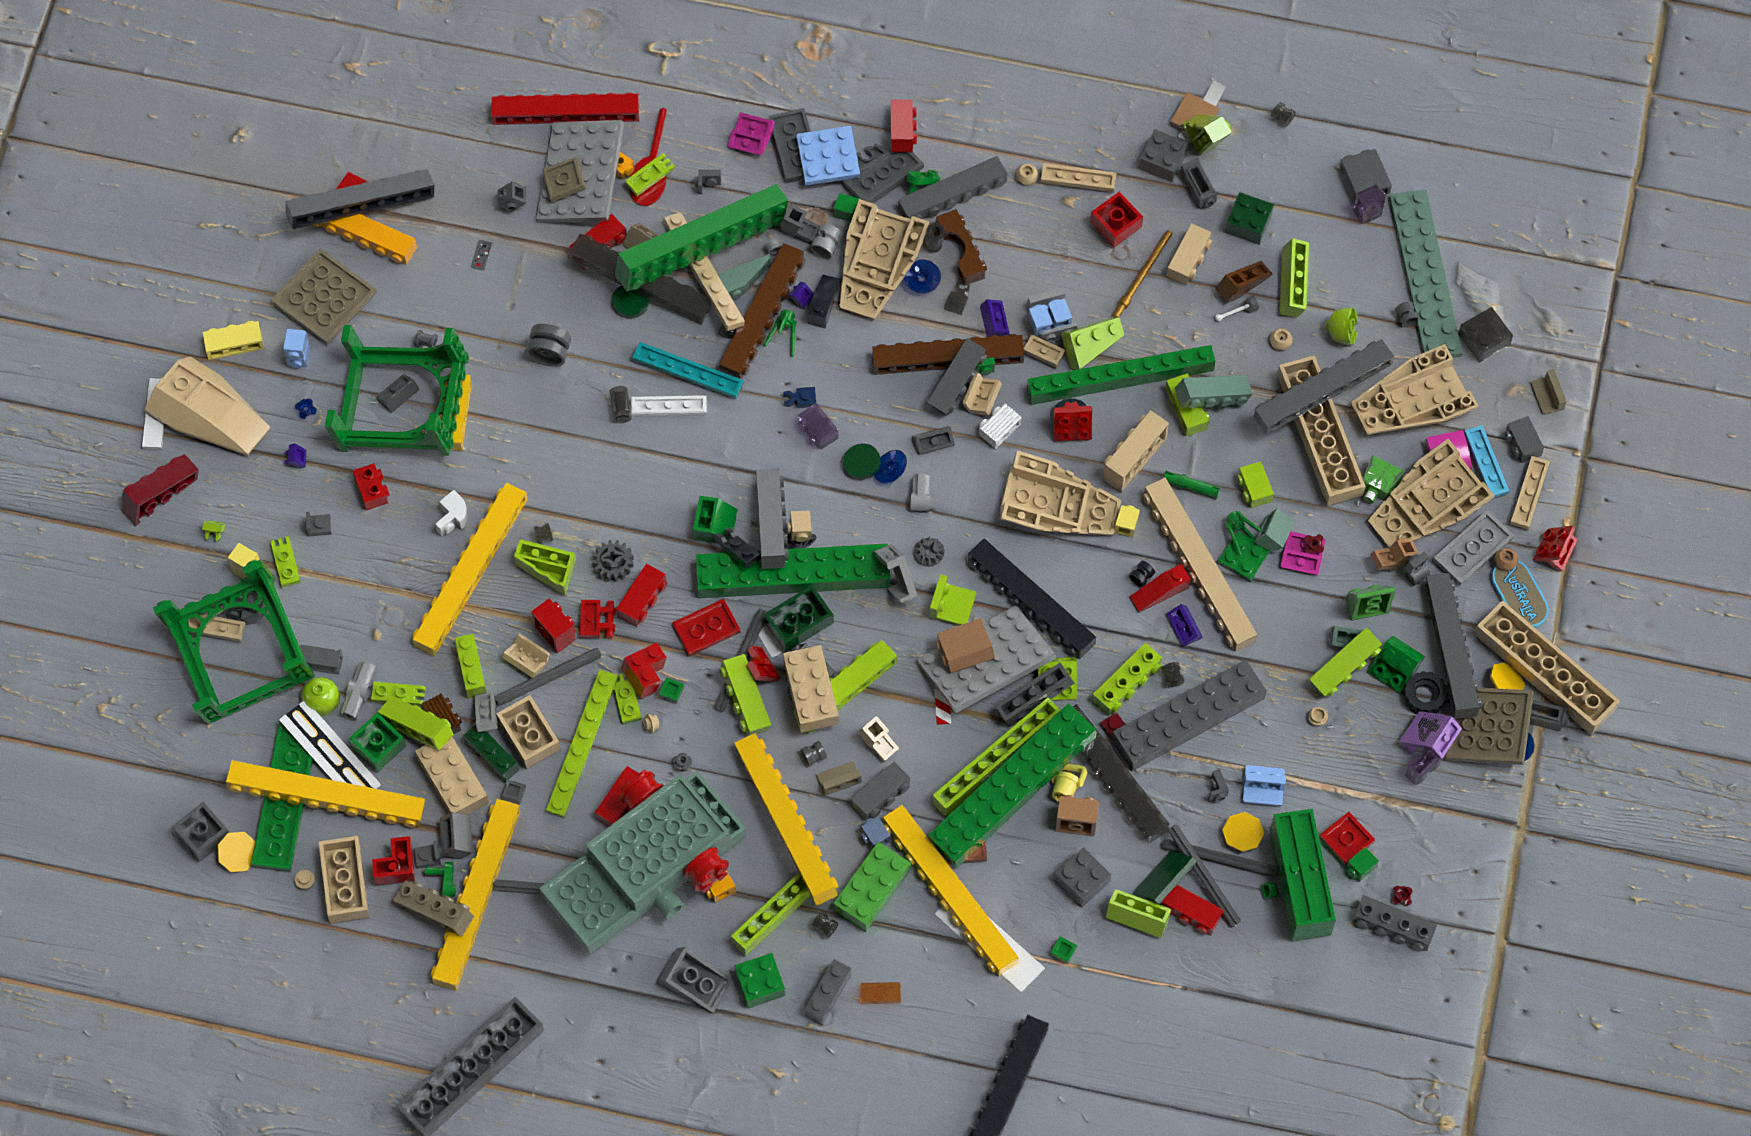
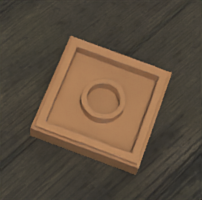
M1187 92L1170 124L1185 131L1182 123L1198 114L1216 116L1220 108Z

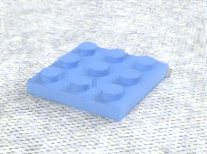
M851 126L797 134L806 186L860 177Z

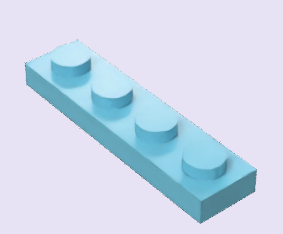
M1483 425L1465 430V438L1483 482L1495 495L1494 498L1507 495L1509 493L1508 486Z

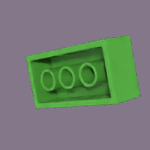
M878 842L834 901L833 911L867 932L911 871V862Z

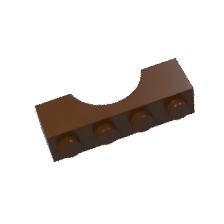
M957 209L936 216V227L942 240L956 242L964 250V256L957 263V272L964 286L985 279L987 266L984 260L981 261L979 258V249L971 241L973 240L972 234L964 226L965 220L963 215H959Z

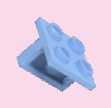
M1247 765L1245 768L1243 802L1282 806L1286 776H1284L1285 770L1282 768Z

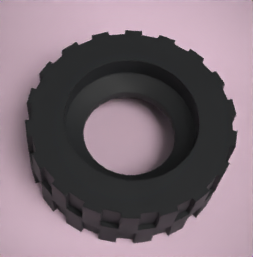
M1417 672L1407 681L1403 692V699L1409 710L1413 711L1416 715L1419 711L1437 714L1446 702L1448 695L1447 685L1439 675L1433 674V672ZM1422 685L1432 687L1435 692L1434 699L1430 702L1420 701L1416 696L1417 688Z

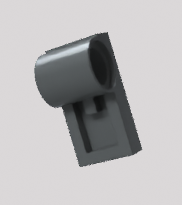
M1425 552L1420 555L1414 554L1405 565L1406 569L1403 572V576L1413 586L1424 580L1426 575H1430V570L1425 564L1429 557Z

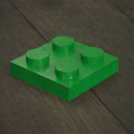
M1237 531L1235 537L1242 555H1238L1231 540L1218 560V564L1251 582L1269 555L1270 550L1255 543V540Z

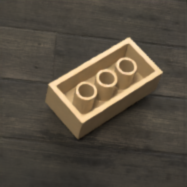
M1151 410L1147 415L1144 414L1138 421L1139 425L1129 431L1127 439L1124 442L1121 441L1117 445L1113 456L1109 455L1104 462L1103 481L1120 493L1124 491L1167 439L1169 423Z
M821 645L783 653L784 667L800 732L838 725L839 715Z
M453 737L440 751L427 745L415 750L417 760L449 813L455 812L469 815L489 804L487 794Z
M352 836L319 841L327 914L330 923L369 918L359 837Z

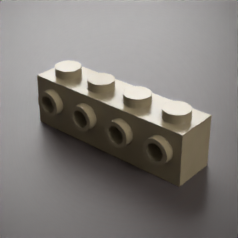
M404 881L393 899L400 908L461 937L463 936L474 918L469 912L470 908L461 902L456 904L453 899L446 895L441 897L438 892L431 888L428 890L423 889L424 886L416 881L413 883Z

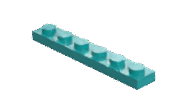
M639 342L632 357V361L737 399L744 384L743 380L642 342Z

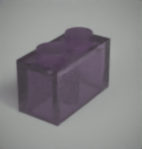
M1377 184L1358 192L1356 195L1353 211L1362 225L1382 216L1386 195L1382 189H1379Z
M817 403L798 414L797 425L803 433H807L809 441L813 446H817L822 450L839 438V430Z

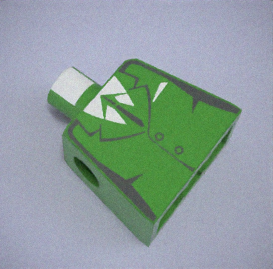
M1372 455L1363 479L1366 486V494L1363 499L1368 503H1374L1376 497L1385 500L1401 482L1404 470Z

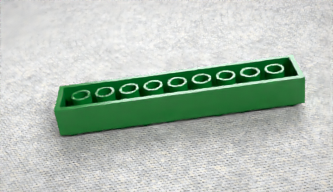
M775 184L618 253L615 276L626 291L637 289L647 282H653L663 275L671 274L674 270L685 268L692 262L700 261L708 255L716 254L726 247H732L742 240H748L753 235L764 233L771 227L781 225L786 214L788 198L779 186Z
M888 543L788 549L789 560H785V568L762 569V559L745 568L728 553L696 554L698 598L799 593L811 585L814 586L817 592L890 587V569L882 564L875 554L876 550L888 546Z
M1068 703L929 833L928 839L937 851L957 869L967 857L971 856L1096 737V729Z

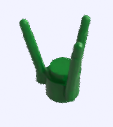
M790 310L781 311L764 343L765 347L778 326H780L779 334L782 333L783 329L791 327L790 350L791 357H794L795 327L797 324L794 320V312Z
M1233 511L1226 517L1227 523L1225 526L1230 533L1238 555H1242L1233 529L1236 531L1242 529L1253 540H1256V538L1245 527V523L1257 532H1261V529L1247 519L1240 511Z

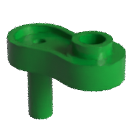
M928 170L926 172L909 171L906 178L911 183L908 195L916 192L918 185H932L939 182L941 176L935 170Z
M445 862L444 868L425 867V875H444L443 897L446 895L452 899V897L456 896V885H453L454 862Z

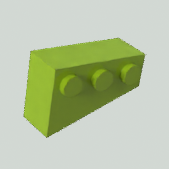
M1198 114L1182 123L1199 155L1218 146L1232 133L1230 124L1222 116Z
M1110 317L1061 333L1070 368L1081 369L1124 336L1120 317Z
M520 539L514 555L515 565L566 596L576 565L575 553Z

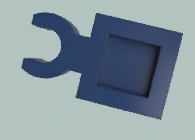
M815 387L796 388V393L791 391L783 392V397L791 398L789 401H784L785 407H790L796 403L798 408L817 407Z

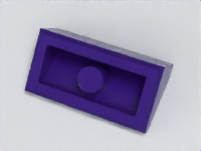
M986 299L980 305L986 336L1009 335L1010 332L1003 302Z
M1180 604L1166 613L1183 647L1203 638L1186 605Z

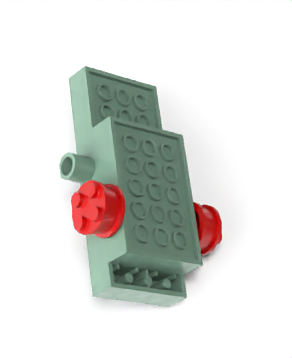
M641 771L632 782L629 781L621 787L622 793L619 796V800L622 803H627L630 807L629 813L588 842L585 855L540 887L541 897L589 955L654 906L661 911L666 919L678 913L684 904L674 891L688 880L694 883L693 888L696 891L705 893L717 880L721 881L727 876L726 870L730 863L727 860H722L720 856L747 837L746 828L698 771L686 779L679 774L665 786L657 783L652 771Z

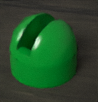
M1271 882L1264 883L1261 888L1263 897L1268 899L1277 896L1279 889L1276 888L1277 885Z

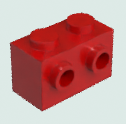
M375 463L353 470L366 511L388 504L387 496H390L387 485H382L383 474L381 469H376Z

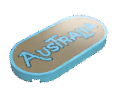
M1518 561V564L1512 570H1502L1496 565L1492 574V583L1500 599L1534 628L1540 627L1548 616L1549 608L1528 567L1521 561Z

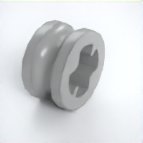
M773 239L767 242L764 248L770 256H775L782 245L779 239Z

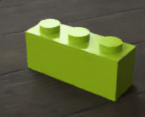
M1187 373L1167 380L1165 389L1185 435L1189 436L1207 430L1210 418L1208 412H1204L1202 406L1196 408L1181 407L1175 387L1183 378H1189Z
M474 634L455 637L468 699L474 698L478 694L487 693Z
M1115 889L1108 905L1106 918L1162 938L1169 922L1171 909Z

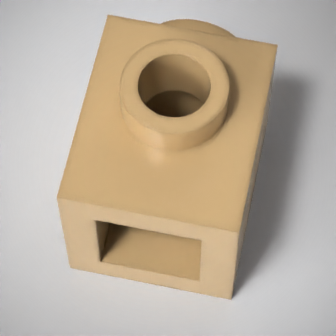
M791 511L789 522H787V534H791V541L804 542L810 540L812 533L810 511Z

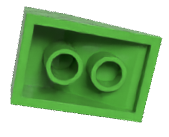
M1373 585L1368 589L1361 590L1356 588L1348 592L1346 602L1351 621L1389 614L1395 588L1386 585Z

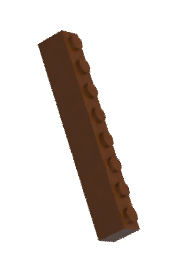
M783 243L743 318L745 320L744 326L738 328L719 364L720 372L739 379L743 375H747L750 361L756 358L759 344L762 345L764 343L765 333L773 325V317L775 314H779L782 300L787 299L790 285L796 282L797 272L805 264L804 251Z
M1009 334L1007 336L992 335L986 338H970L971 341L986 349L984 353L987 355L986 358L994 357L995 365L1024 363L1022 335ZM954 338L949 341H917L911 344L896 343L895 345L879 344L873 346L874 375L948 369L966 339Z

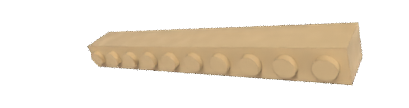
M1163 478L1146 486L1143 495L1145 503L1152 507L1154 518L1156 521H1160L1164 535L1168 536L1171 540L1172 549L1180 555L1179 559L1184 568L1187 567L1192 583H1196L1199 588L1198 593L1202 599L1205 598L1210 614H1214L1216 617L1218 628L1226 634L1225 638L1230 647L1233 646L1236 652L1255 643L1257 639L1256 631L1167 479Z

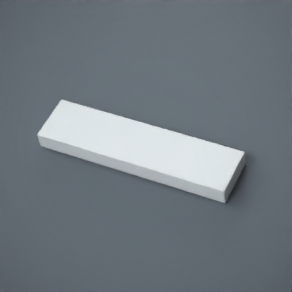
M149 378L147 403L155 386L161 379ZM147 412L145 415L142 448L162 450L165 424Z
M706 395L631 397V417L707 415Z

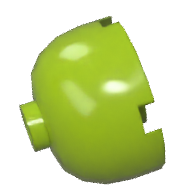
M1353 307L1339 308L1331 314L1330 320H1327L1326 330L1329 331L1330 336L1335 342L1345 345L1355 343L1358 331H1354L1355 325H1358L1356 309Z
M325 677L312 678L303 686L301 692L302 702L304 701L309 708L315 710L321 717L328 716L335 708L337 709L341 699L338 687L332 680Z

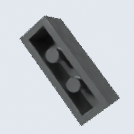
M893 762L851 798V806L865 820L874 819L880 814L881 809L885 805L887 807L890 806L899 793L903 794L909 789L910 777Z
M833 959L805 1008V1017L823 1026L851 977V967Z

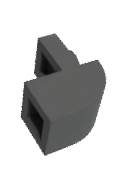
M791 204L781 222L782 229L793 238L797 236L812 244L820 226L805 218L806 211Z
M256 591L248 595L247 601L249 604L256 601L258 596ZM262 602L258 605L259 608L265 607ZM244 607L225 610L226 616L233 619L241 617V620L246 625L254 624L263 617L258 611Z

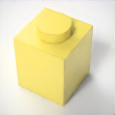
M1121 505L1114 533L1133 538L1140 510L1131 505Z

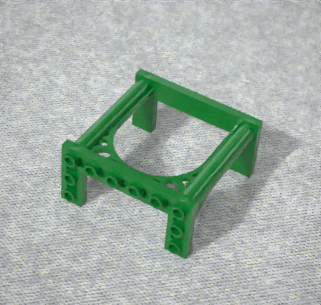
M344 325L341 343L351 357L342 411L339 417L335 410H327L324 426L340 452H348L349 447L439 450L443 456H449L450 449H453L454 446L453 433L457 429L456 416L460 412L459 399L463 395L462 382L466 378L465 365L469 361V354L464 349V345L460 342L459 336L456 335L454 329L445 328L443 343L434 347H364L351 325ZM364 364L417 366L431 372L438 380L441 392L439 405L435 413H430L428 421L409 431L352 430ZM451 368V372L447 376H440L443 369Z
M252 560L246 564L247 566L242 567L248 578L239 580L238 584L233 586H225L218 593L207 594L200 601L187 603L182 609H179L171 600L160 601L157 603V606L153 607L155 615L170 629L199 698L198 702L192 704L193 709L208 725L315 677L313 670L305 661L273 582H276L275 578L261 560ZM256 591L258 594L256 601L249 604L247 601L248 595ZM243 596L241 602H236V599H240ZM262 602L265 607L259 608L258 605ZM237 607L253 609L265 616L270 622L287 661L282 665L288 675L220 705L201 658L200 640L207 624L216 615L225 610ZM206 612H208V616H207V617L202 618V617L200 616V615H204V614H206ZM193 618L198 619L201 622V626L192 628L188 624L189 620ZM188 632L196 633L197 636L192 639V634L189 635Z

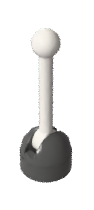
M1255 296L1248 297L1244 301V306L1222 315L1217 314L1215 320L1221 321L1222 318L1244 309L1249 312L1259 310Z

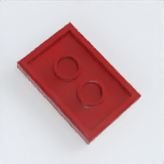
M724 598L672 622V626L689 657L741 633V629Z

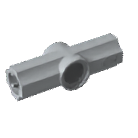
M360 662L354 679L348 684L347 697L340 712L341 716L348 720H357L363 702H366L371 688L370 684L376 672V666L370 662Z

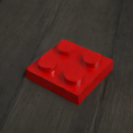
M1349 811L1319 836L1345 866L1364 847L1368 848L1375 842L1374 837Z

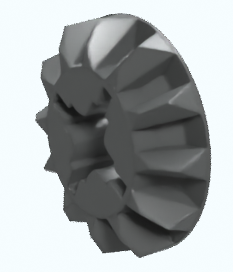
M930 536L925 539L922 538L916 543L914 548L916 560L925 566H934L940 563L945 553L943 544L939 542L938 538L934 539ZM933 546L934 553L930 552L926 555V549L924 548L929 549Z

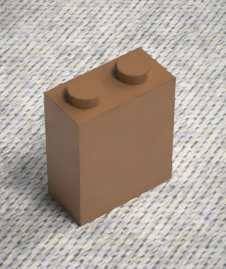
M981 618L937 633L939 640L936 642L939 653L943 652L944 655L941 656L945 667H949L951 673L995 658L992 644Z

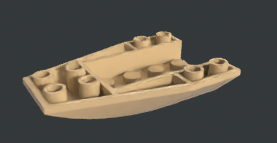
M1445 344L1410 358L1351 402L1367 435L1442 423L1479 407L1471 391L1466 392L1452 366L1453 358Z
M191 356L178 360L155 386L144 409L145 412L178 432L247 456L271 429L221 375Z

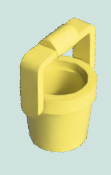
M1067 764L1052 778V783L1054 784L1052 798L1059 802L1060 796L1074 795L1076 790L1083 786L1088 774L1086 767ZM1069 772H1082V773H1081L1080 777L1078 778L1077 776H1075L1074 774L1069 773Z

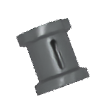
M418 330L414 344L415 346L425 345L434 347L437 344L438 335L423 333L422 330Z

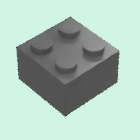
M1154 129L1140 157L1139 169L1173 182L1187 154L1188 142Z
M204 802L172 826L177 837L199 862L216 850L219 842L229 833L224 824Z
M1083 847L1055 873L1054 881L1081 907H1084L1110 883L1111 873Z

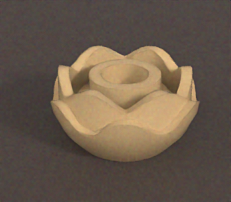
M1022 164L1017 168L1015 177L1019 183L1031 185L1038 179V170L1032 164Z
M1283 328L1274 330L1269 337L1272 347L1279 351L1287 350L1293 343L1292 334Z

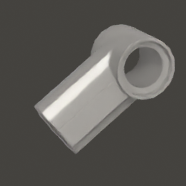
M925 473L913 475L911 511H930V475Z

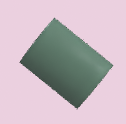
M1276 508L1266 515L1260 528L1261 532L1258 533L1255 543L1268 550L1282 549L1295 521Z
M1334 625L1331 645L1345 647L1363 630Z

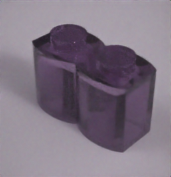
M1424 748L1421 755L1416 756L1410 761L1405 777L1414 785H1418L1426 779L1429 772L1439 767L1442 759L1436 758L1429 748Z

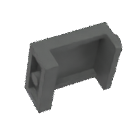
M1376 149L1363 150L1359 154L1347 155L1341 159L1340 169L1341 171L1344 170L1354 192L1353 200L1356 205L1390 194L1392 184Z

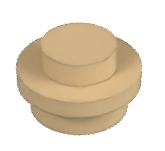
M1315 707L1310 710L1308 719L1314 726H1322L1327 722L1328 714L1323 708Z
M646 714V718L643 720L644 727L650 733H654L655 730L659 729L658 718L655 714Z
M301 870L295 876V883L300 889H309L315 882V877L309 870Z

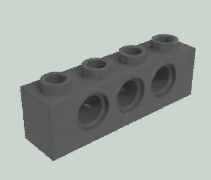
M1058 663L995 706L1007 724L1011 726L1029 714L1046 698L1052 699L1075 683L1065 667Z

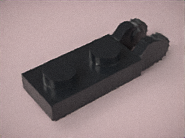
M730 528L724 530L726 538L720 533L714 535L715 541L723 550L745 568L761 560V554L739 536H736L735 532Z

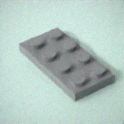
M1486 510L1433 558V561L1446 573H1449L1450 577L1461 586L1494 557L1499 549L1504 548L1513 540L1515 535Z

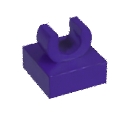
M799 282L797 286L793 287V293L788 296L800 308H805L814 293L806 282Z
M296 443L290 444L289 450L285 451L288 460H285L284 463L288 466L294 465L299 469L306 467L307 450Z

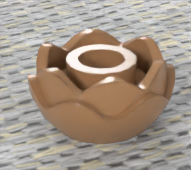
M1501 548L1494 556L1497 567L1502 570H1512L1518 564V555L1511 548Z

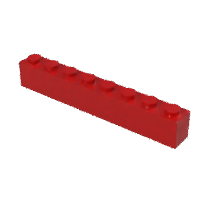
M627 92L625 94L590 93L588 95L575 93L570 95L553 94L544 96L540 94L533 96L498 95L497 97H492L493 125L553 124V122L608 120L639 122V94Z

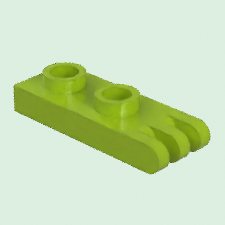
M664 153L625 180V184L636 196H639L676 168L674 164L669 165L671 161L669 158L666 159L667 156Z
M285 536L286 544H283L282 538H278V546H276L274 539L270 540L282 588L301 583L289 536Z
M621 673L619 674L620 681L616 682L614 691L622 724L624 725L641 721L642 718L635 690L628 679L624 680Z
M374 681L371 701L386 703L391 696H394L398 699L403 698L413 706H421L424 701L417 699H424L425 694L418 692H425L426 687Z

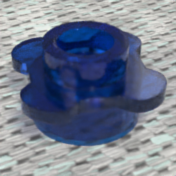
M310 398L303 399L295 405V409L299 411V416L302 419L317 413V408L313 406V400Z

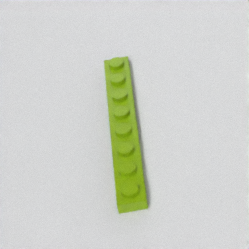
M599 669L548 803L547 813L562 818L566 817L618 680V675Z

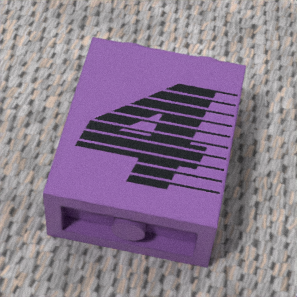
M1419 711L1399 742L1409 754H1412L1416 747L1429 748L1436 758L1442 759L1462 728L1452 716Z

